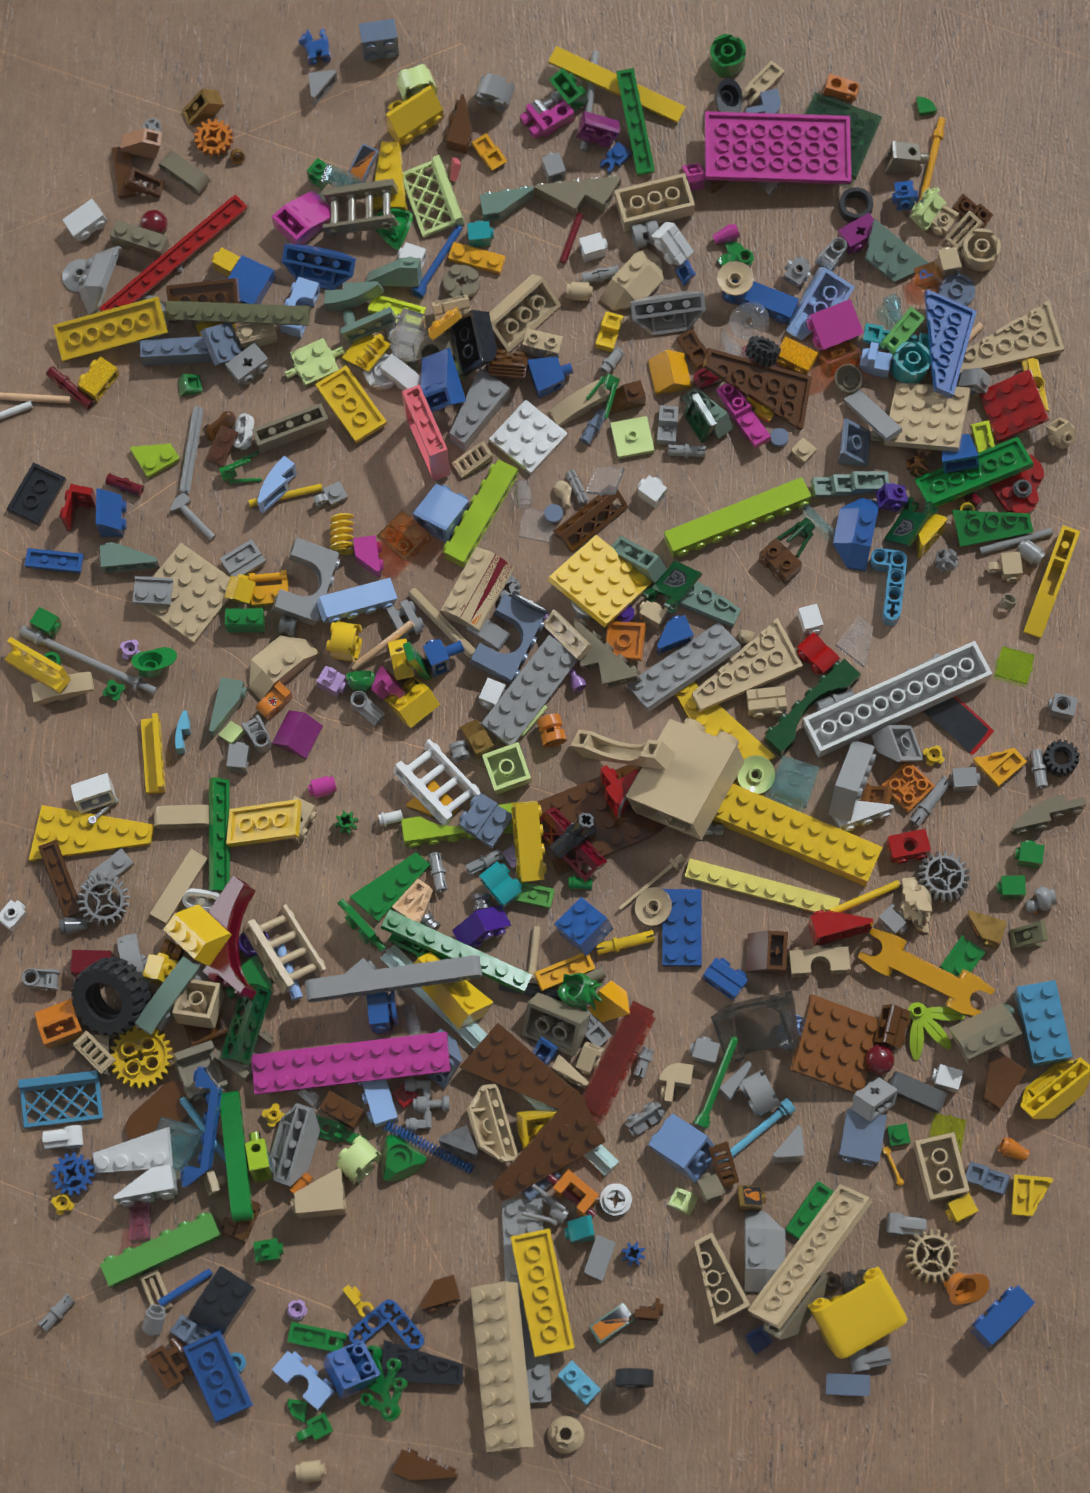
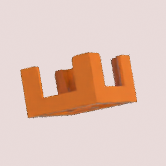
M569 1169L553 1187L555 1190L553 1194L559 1199L565 1196L562 1192L566 1187L572 1188L574 1194L579 1198H583L577 1205V1214L580 1217L587 1216L585 1213L589 1208L593 1209L599 1202V1194Z

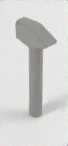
M183 492L175 498L170 508L171 513L181 511L212 541L216 535L187 507L191 499Z

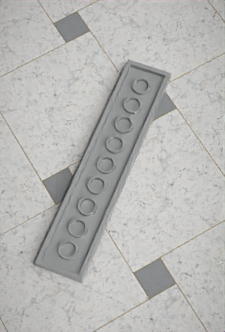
M535 1198L531 1202L527 1199L506 1200L502 1202L505 1281L518 1283L529 1402H551L549 1355L535 1357L510 1238L511 1236L543 1230L542 1220L522 1215V1212H528L543 1216L542 1198Z

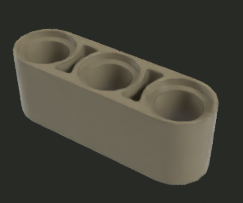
M169 151L158 164L163 172L197 195L210 182L209 177L173 151Z

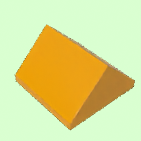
M666 349L648 360L655 395L692 388L684 353Z

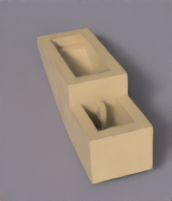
M599 380L581 388L549 410L558 426L590 412L592 407L607 401V393L602 385L589 400H586L587 395Z
M92 673L70 674L71 681L59 694L40 682L31 684L33 701L36 704L45 705L56 700L65 701L93 691Z

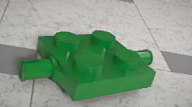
M344 899L337 903L346 914L344 918L347 925L353 931L357 930L359 938L364 944L367 945L369 943L372 947L375 945L380 952L387 948L380 940V937L376 935L373 929L351 905H348Z

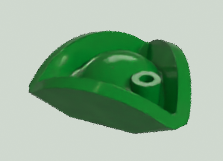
M390 209V215H394L398 226L390 229H374L395 250L401 248L413 219L412 213L404 209ZM383 211L378 213L374 217L383 216Z
M387 1135L381 1160V1172L384 1180L397 1181L407 1178L425 1165L426 1156L418 1148L396 1135Z

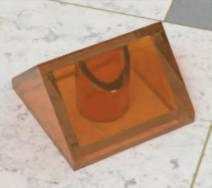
M846 340L818 351L817 360L825 377L828 378L835 375L837 368L843 364L859 366L862 352L852 342Z

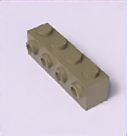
M320 403L251 430L261 454L330 427L326 413Z

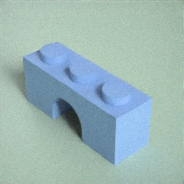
M298 277L296 283L292 284V294L290 299H286L285 305H310L314 307L320 294L319 283ZM279 325L282 333L297 338H302L306 326Z
M287 1351L272 1371L288 1385L296 1377H305L309 1382V1387L302 1397L320 1411L334 1395L335 1392L332 1390L334 1385L326 1378L322 1381L316 1375L319 1372L311 1365L306 1367L302 1364L303 1358L295 1351L292 1354Z

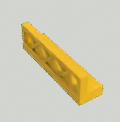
M12 637L7 640L12 651L4 660L9 665L58 694L71 681V678L62 666Z
M152 713V718L141 719L146 794L166 793L161 719L158 713Z

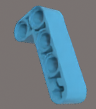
M877 548L871 554L870 566L874 570L887 572L882 620L886 625L894 626L898 623L901 615L907 556L902 551ZM881 557L883 561L877 562L874 558ZM898 559L902 564H895L893 560ZM898 577L900 581L894 582L891 578ZM894 594L898 599L892 600L889 595ZM891 608H894V610H893V616H894V617H890V614H889V613H890Z

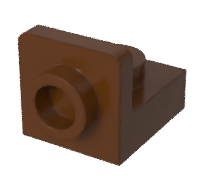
M656 1298L655 1310H651L650 1306H639V1309H635L634 1319L659 1321V1316H663L664 1304H660V1298Z

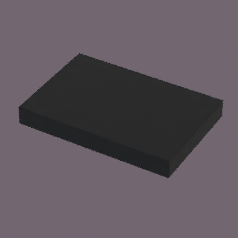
M33 462L7 506V512L40 527L67 480L66 477Z

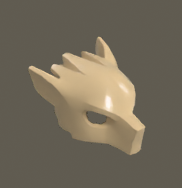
M916 877L902 878L900 907L903 910L902 915L906 920H912L915 929L929 933L928 923L930 922V913L933 912L931 895L923 885L918 884Z

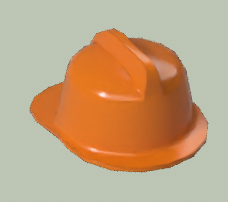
M958 1272L953 1274L943 1285L946 1288L951 1303L961 1305L978 1301L984 1297L989 1288V1279L982 1273L968 1275Z

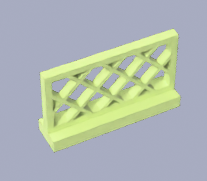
M439 155L432 157L433 160L403 172V183L423 238L454 225L462 226L465 224L444 164ZM433 168L434 171L431 177L423 175L425 169ZM410 175L417 176L414 184L407 182L406 177ZM421 178L428 180L425 189L417 186ZM432 182L439 185L436 193L429 191ZM415 189L423 192L419 200L412 196ZM426 194L434 196L431 204L423 202ZM438 198L445 201L442 209L434 206ZM421 205L429 207L425 215L418 213ZM432 209L440 212L436 220L428 217ZM443 213L449 215L451 221L446 223L440 222ZM426 220L433 222V227L425 231L423 226Z

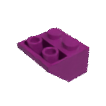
M584 111L580 117L576 138L584 142L596 143L601 147H611L620 132L619 121Z

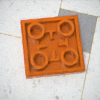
M905 762L881 785L892 788L891 798L907 813L920 803L935 787L911 762Z

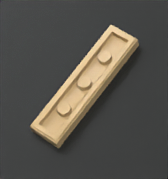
M191 849L150 912V915L167 925L181 904L184 893L191 888L207 863L208 858Z

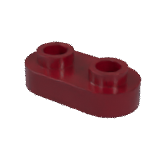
M705 368L698 370L693 376L694 386L702 390L722 381V379ZM704 379L705 382L701 383L699 382V380Z

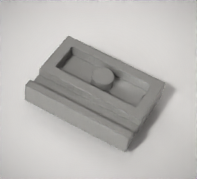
M252 539L220 558L221 563L230 576H238V574L248 575L267 563Z
M135 576L133 605L171 606L173 578Z

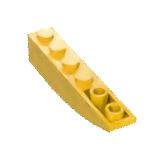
M1062 525L1023 633L1042 638L1078 540L1079 530Z

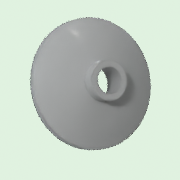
M85 259L70 262L63 271L64 285L74 293H79L80 284L78 282L81 275H77V273H85L86 268H84V265L87 261Z

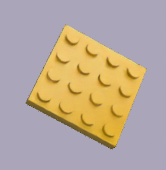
M597 535L548 578L552 585L604 628L653 583L630 563L621 558L615 552V549Z

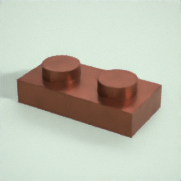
M221 425L206 459L225 466L239 432Z

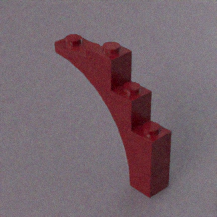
M232 876L208 912L232 935L210 966L206 965L203 972L208 976L207 980L209 982L220 983L225 987H234V993L242 998L247 996L253 999L257 992L249 985L243 974L239 961L238 941L243 916L256 890L245 881Z

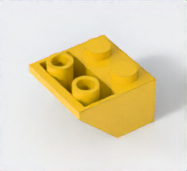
M415 677L406 680L404 685L401 686L405 692L401 698H398L395 694H389L384 699L401 721L410 728L440 706L430 688Z

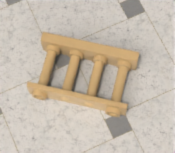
M286 904L280 909L279 917L261 925L257 924L255 919H252L243 928L244 934L282 995L290 991L294 985V980L311 972H314L316 977L319 978L326 970L323 959L318 956L296 921L293 911ZM282 923L285 925L289 933L274 940H267L263 932ZM292 939L295 941L299 949L282 957L277 956L273 948ZM304 956L309 965L292 973L286 971L283 964Z

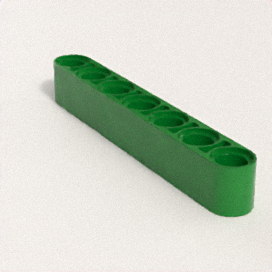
M240 1092L222 1093L220 1110L231 1216L233 1223L253 1220V1208Z

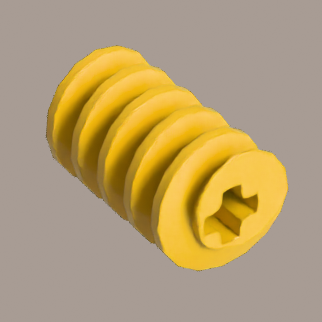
M339 513L330 518L332 523L330 525V544H332L330 550L338 552L339 555H350L354 552L352 549H348L354 546L352 542H348L354 538V536L349 535L354 532V529L349 528L354 525L353 521H349L354 518V515L350 513Z

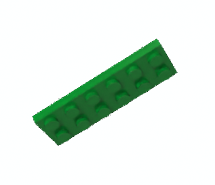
M1016 437L979 452L980 467L944 473L942 467L915 478V484L925 502L931 501L934 503L932 507H938L1034 467L1033 461L1020 439Z

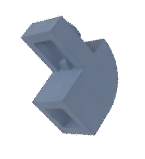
M778 89L760 92V105L746 108L745 113L779 114L781 99Z

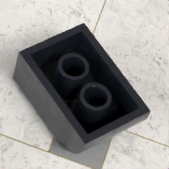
M471 310L450 327L460 376L470 375L495 358L497 347L489 312Z
M220 1265L194 1304L188 1319L211 1334L220 1330L225 1338L256 1289Z

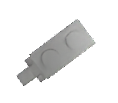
M121 848L91 871L88 875V880L91 883L94 882L92 875H95L96 879L99 880V874L103 873V879H106L107 874H111L110 880L113 881L115 876L119 877L134 863ZM86 882L82 884L86 888L88 887V884ZM106 883L98 884V885L94 886V887L92 888V890H93L95 887H97L98 890H99L100 888H102V887L105 888V887H106L107 885H109V884H106Z

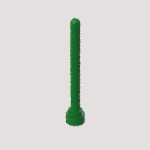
M731 1037L702 1113L699 1112V1115H696L693 1122L707 1129L711 1123L709 1121V1114L738 1043L737 1037Z

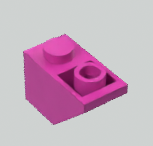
M376 535L353 538L357 563L376 577H381V570H384L383 559H379L378 553H381L382 549L381 542L376 540Z

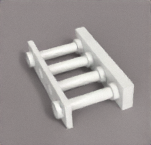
M428 739L424 748L426 752L409 765H405L402 761L398 762L395 765L393 774L441 825L447 826L451 822L452 811L469 798L473 799L475 795L479 797L481 793L477 785L472 784L441 752L440 747ZM432 757L438 766L423 778H417L413 771ZM443 771L452 778L435 792H430L426 787L427 783ZM455 785H458L464 791L462 795L447 806L443 805L438 799Z

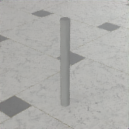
M1051 528L983 546L979 548V552L983 555L1019 545L1022 540L1026 542L1028 539L1033 541L1053 535V531Z

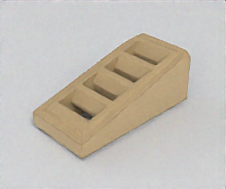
M482 441L452 462V465L460 477L464 478L493 461V454L485 442ZM481 451L485 454L484 457L480 454ZM476 455L479 461L476 462L473 456ZM469 459L473 465L470 466L466 460ZM462 462L467 468L465 471L460 465Z
M88 1031L73 1043V1046L101 1074L116 1061ZM90 1039L91 1041L82 1049L81 1046ZM93 1045L97 1046L89 1054L86 1053ZM99 1051H101L102 1053L95 1060H93L92 1058ZM106 1056L108 1059L99 1066L98 1063Z
M558 1055L552 1070L563 1079L587 1090L589 1082L562 1056Z

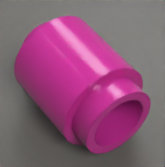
M324 776L310 780V785H307L310 796L314 795L315 799L331 795L337 791L333 776Z

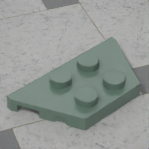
M876 219L873 220L865 260L889 280L895 282L930 264Z

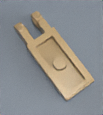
M771 60L742 91V100L753 91L755 94L748 102V105L752 107L759 100L760 92L770 90L785 74V71Z

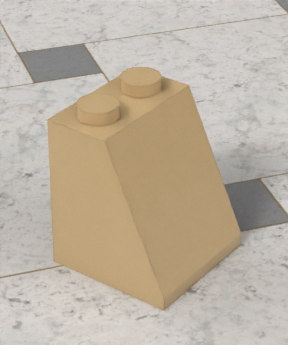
M341 1168L335 1169L294 1193L295 1199H291V1207L299 1219L347 1214L344 1174Z

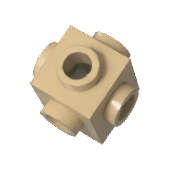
M1062 417L1045 426L1049 435L1048 441L1052 446L1063 450L1077 440L1074 426L1070 421Z

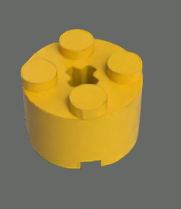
M339 621L332 622L330 628L332 636L331 640L327 641L326 650L330 651V657L336 660L356 662L355 658L358 659L362 646V638H359V633H362V626Z

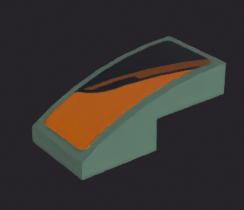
M622 1303L591 1324L588 1329L598 1344H601L635 1319L625 1304Z

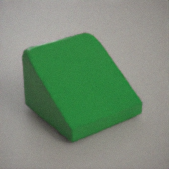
M182 374L178 379L181 396L203 392L200 375Z

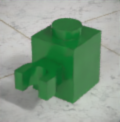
M277 1238L253 1242L255 1260L258 1265L282 1261L281 1255H284L283 1243H279Z

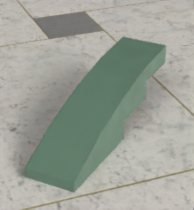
M853 471L851 474L813 477L810 481L813 498L839 497L875 493L885 483H889L888 471Z
M182 957L147 1004L135 1025L149 1035H152L173 1009L175 1002L187 989L188 983L199 971V967L185 957Z

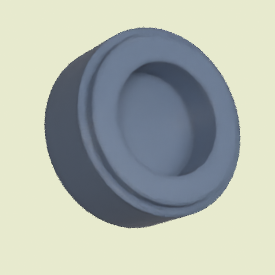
M776 428L771 432L770 442L774 447L781 448L788 443L789 435L785 429Z
M557 504L548 505L545 508L544 517L547 522L557 524L563 518V510Z

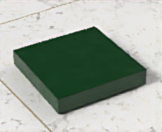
M697 393L692 395L683 415L703 444L708 442L717 422Z

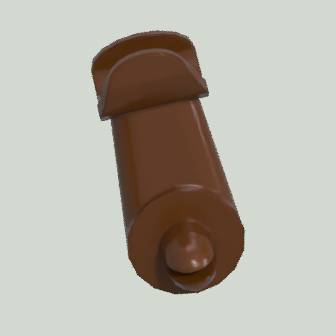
M231 411L223 412L211 425L206 424L202 430L205 437L209 441L215 440L220 426L232 427L236 422V416Z

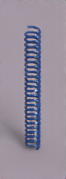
M389 1121L383 1128L387 1132L390 1130V1134L393 1133L394 1136L397 1134V1137L404 1138V1141L408 1139V1143L411 1142V1145L415 1143V1147L418 1145V1148L422 1147V1150L425 1149V1152L429 1150V1154L432 1153L433 1156L436 1154V1158H443V1161L447 1159L446 1162H450V1165L454 1163L453 1166L457 1165V1169L461 1167V1170L464 1169V1172L468 1170V1174L476 1166L473 1165L472 1167V1163L468 1165L469 1161L465 1163V1159L461 1162V1157L458 1159L457 1155L454 1158V1154L451 1155V1152L447 1154V1150L443 1153L444 1148L440 1150L439 1146L436 1149L437 1144L433 1147V1143L429 1145L430 1141L426 1143V1139L422 1142L423 1138L419 1139V1135L415 1138L416 1134L412 1135V1131L408 1134V1130H406L404 1133L405 1128H403L400 1132L402 1127L400 1126L397 1129L398 1124L394 1127V1122L390 1126L391 1121Z

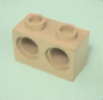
M527 328L523 341V352L526 355L538 358L556 356L558 360L560 359L563 348V336Z

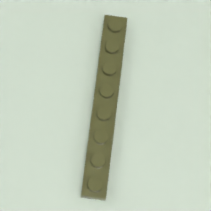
M166 301L165 320L309 326L311 308L309 306Z

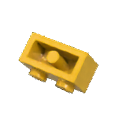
M158 953L157 955L149 954L143 977L161 986L179 962L169 959V956L163 953Z

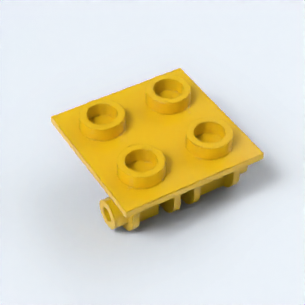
M371 334L355 341L342 356V359L369 372L391 344L384 341L383 335L378 334L374 336Z

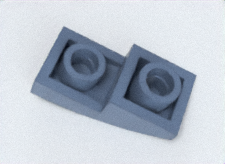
M826 1373V1394L870 1396V1375Z

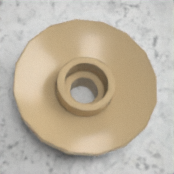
M737 261L728 262L723 265L717 275L718 286L721 290L733 296L743 295L748 292L754 281L753 272L749 266ZM732 280H738V283H733Z
M656 887L647 888L641 892L635 903V913L638 919L650 926L660 925L666 921L672 909V902L668 893ZM658 905V909L654 911L653 907Z

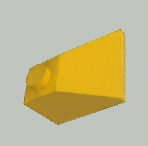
M938 514L930 516L916 537V550L919 559L944 533L948 520L945 516Z
M531 1110L516 1112L517 1128L522 1149L529 1144V1141L557 1111Z

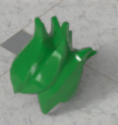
M584 973L564 974V983L557 990L560 999L565 1004L579 1007L587 1012L586 1005H591L593 1010H596L594 1000L602 1002V999L595 990L602 984L591 980Z

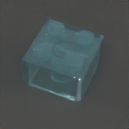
M782 756L770 797L807 808L820 767Z

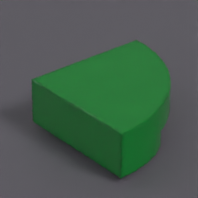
M916 97L919 116L937 113V108L931 100L925 97Z
M288 1399V1408L292 1416L298 1421L305 1423L309 1402Z

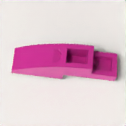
M728 383L716 389L730 417L744 438L748 439L755 449L771 441L770 434L753 413L751 405L739 390Z

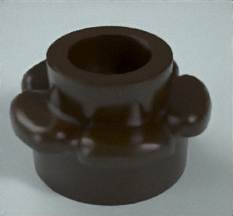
M827 1272L828 1279L825 1289L829 1292L838 1290L841 1287L840 1275Z

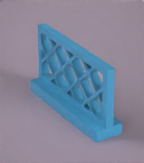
M98 1070L18 1080L24 1128L104 1118L100 1072ZM95 1083L96 1092L92 1097L82 1091L87 1084ZM68 1086H73L78 1090L72 1100L63 1094ZM50 1088L59 1093L52 1102L43 1096ZM25 1091H34L39 1095L33 1104L26 1100ZM80 1093L89 1099L83 1108L74 1102ZM61 1095L69 1101V1104L63 1111L54 1105ZM41 1098L50 1104L44 1113L34 1107ZM91 1101L98 1106V1115H90L85 1111ZM71 1104L80 1110L74 1118L69 1117L65 1113ZM52 1106L61 1113L56 1120H51L46 1116V1113ZM32 1109L41 1115L36 1122L28 1123V1114Z

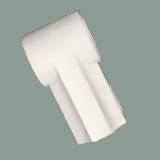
M71 1125L64 1127V1129L43 1132L42 1138L45 1150L61 1147L79 1148L83 1146L81 1125Z

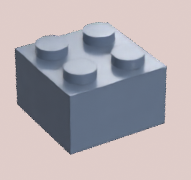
M395 19L359 24L364 61H375L379 58L400 56Z

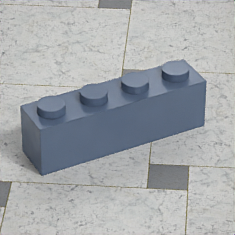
M203 337L140 340V357L143 366L213 362Z

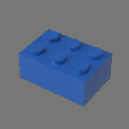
M1019 1285L1015 1288L1010 1286L1000 1296L1003 1299L1001 1302L996 1300L986 1310L988 1313L986 1316L981 1314L971 1324L974 1328L970 1332L986 1349L991 1347L1035 1304L1034 1300Z

